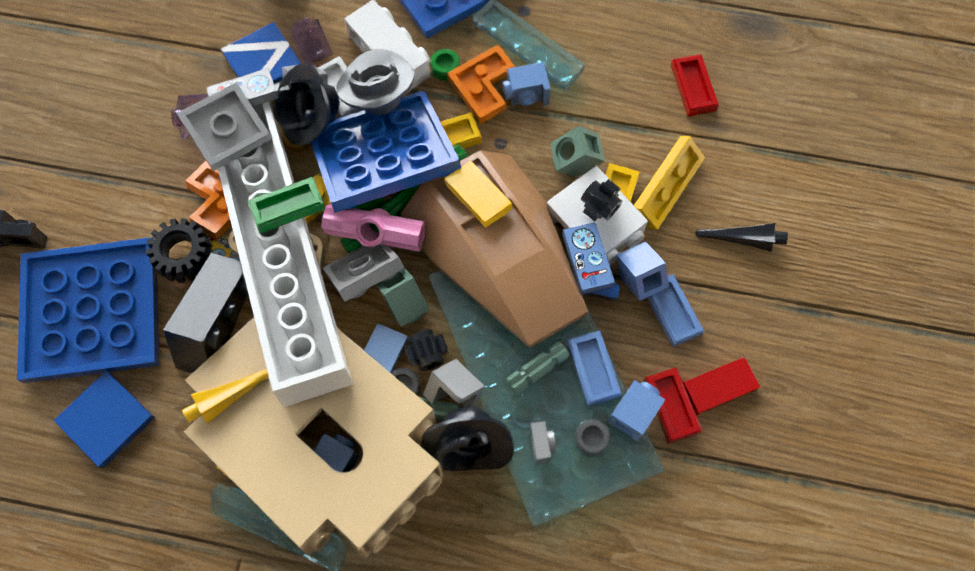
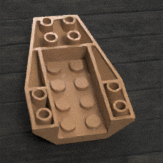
M480 150L461 160V167L472 161L512 203V210L485 228L445 185V177H439L424 182L419 186L402 210L401 217L425 221L426 232L422 249L430 261L525 345L531 348L588 315V310L544 198L511 155Z

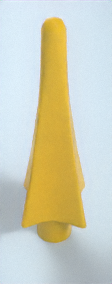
M267 368L242 379L191 394L195 404L182 410L188 423L203 416L208 424L228 406L268 379Z

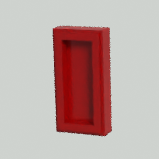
M702 54L672 59L671 68L687 117L717 111L719 104Z
M745 357L683 382L696 415L760 388Z
M677 367L644 378L643 381L658 389L660 392L659 396L665 399L657 412V417L668 444L702 432Z

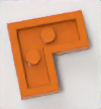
M498 44L447 73V78L477 121L482 124L506 110V102L493 85L507 78V69L515 66Z
M205 161L185 180L187 189L206 199L189 219L190 223L191 221L197 223L205 234L218 240L232 224L218 169L212 171L207 161Z

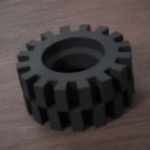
M181 218L180 224L176 219H170V226H167L164 222L161 223L159 226L162 228V231L158 232L154 229L151 234L155 239H148L146 243L150 248L146 249V255L150 258L148 259L149 262L169 281L174 282L176 279L179 283H185V277L190 281L195 280L194 273H199L210 254L214 253L211 249L213 247L211 241L201 227L193 221L189 223L187 219ZM182 241L191 243L192 249L186 257L177 261L169 258V251L175 244Z

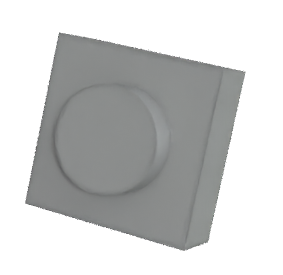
M545 421L531 423L529 431L535 465L550 463L551 453L556 452L553 431L546 430Z

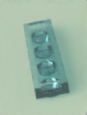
M490 0L473 16L474 25L527 64L544 62L548 79L564 91L584 72L585 64L497 0Z
M219 483L211 493L212 514L331 571H339L344 564L347 543L342 542L337 535L331 533L329 542L321 550L313 551L307 556L242 490L235 487L229 488Z

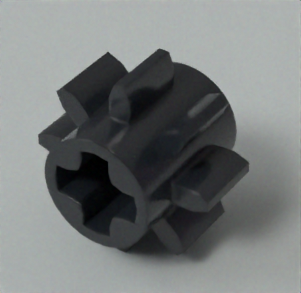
M609 179L601 184L595 180L581 197V201L585 203L583 213L594 222L602 217L608 221L623 202L618 197L621 188Z
M427 329L417 332L409 338L411 345L405 347V351L411 367L418 364L420 371H428L444 363L442 355L448 353V348L442 334L435 336L433 330Z

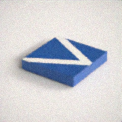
M275 22L221 49L237 77L268 68L274 84L283 79L282 67L301 64Z

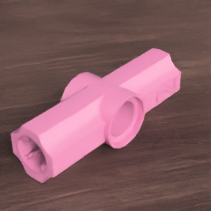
M328 204L325 207L321 225L325 234L356 239L367 247L382 244L418 252L422 249L426 232L425 221L393 216L380 208H374L370 211L351 208L335 213L332 204ZM369 222L375 224L379 232L373 231L369 226Z

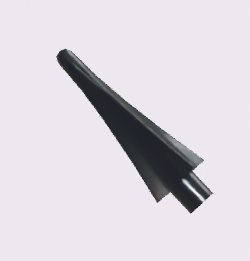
M775 223L738 228L698 229L695 232L698 237L734 242L772 252L774 244L787 245L788 232L775 231Z

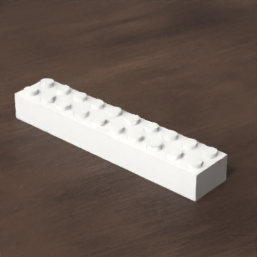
M270 101L253 106V108L269 131L272 139L218 168L272 391L282 406L287 407L353 385V381L305 217L260 234L248 203L250 199L295 183L278 123L274 118Z

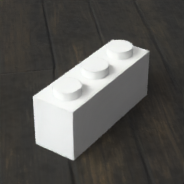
M372 0L344 18L348 36L363 53L377 49L393 51L412 66L415 78L413 85L407 92L430 77L429 63L431 61L427 52L422 47L417 48L408 31L404 27L399 28L395 24L393 16L386 7L381 8L375 0Z

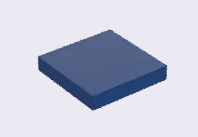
M105 371L53 421L98 467L104 468L155 417L110 372Z

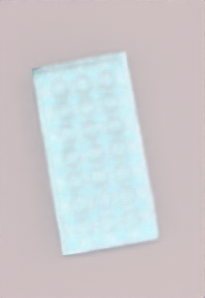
M442 271L429 275L430 283L467 370L484 385L479 397L484 411L492 418L498 419L507 425L512 434L514 455L507 466L533 528L665 471L646 431L637 442L608 423L612 413L627 392L609 352L608 355L622 396L618 399L587 407L567 346V339L598 331L589 310L588 315L529 348ZM556 342L562 343L569 353L568 359L560 365L555 364L553 370L533 384L529 382L525 390L515 394L507 384L508 376L515 371H522V366L543 351L547 353L548 348ZM589 419L603 422L608 427L611 435L610 444L606 451L595 457L582 454L574 442L576 429L582 422ZM545 421L546 430L553 431L556 452L551 453L550 463L535 465L529 431L530 424Z

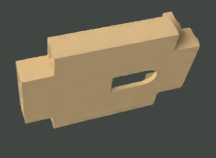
M255 318L250 320L185 379L186 383L195 393L242 379L267 368ZM337 328L353 385L283 407L273 393L270 379L268 378L228 406L208 424L203 416H201L184 433L307 556L313 551L321 550L329 542L331 532L336 528L362 557L365 556L367 558L371 552L377 553L388 542L390 538L389 533L396 525L407 522L416 510L415 505L423 497L432 495L442 482L441 477L443 476L440 463L417 444L419 441L422 442L423 435L430 427L437 423L433 409ZM323 410L363 447L362 462L356 469L350 472H337L297 435Z

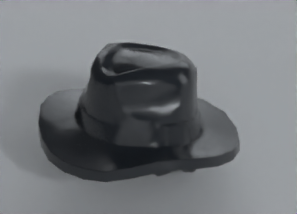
M304 62L290 69L283 77L277 90L279 98L274 99L273 112L274 118L282 127L286 138L292 144L305 145L316 140L326 130L327 126L335 121L340 107V98L334 86L323 83L314 65Z
M465 406L447 413L443 422L430 427L426 431L420 446L440 463L442 470L447 471L500 469L506 466L514 455V442L507 425L498 419L492 418L478 406Z

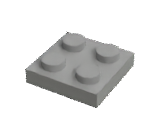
M236 82L177 113L180 121L212 171L272 139L269 131Z
M378 244L374 247L362 245L323 267V270L345 302L362 296L368 288L379 282L392 279L396 272L404 267L399 257L389 246Z

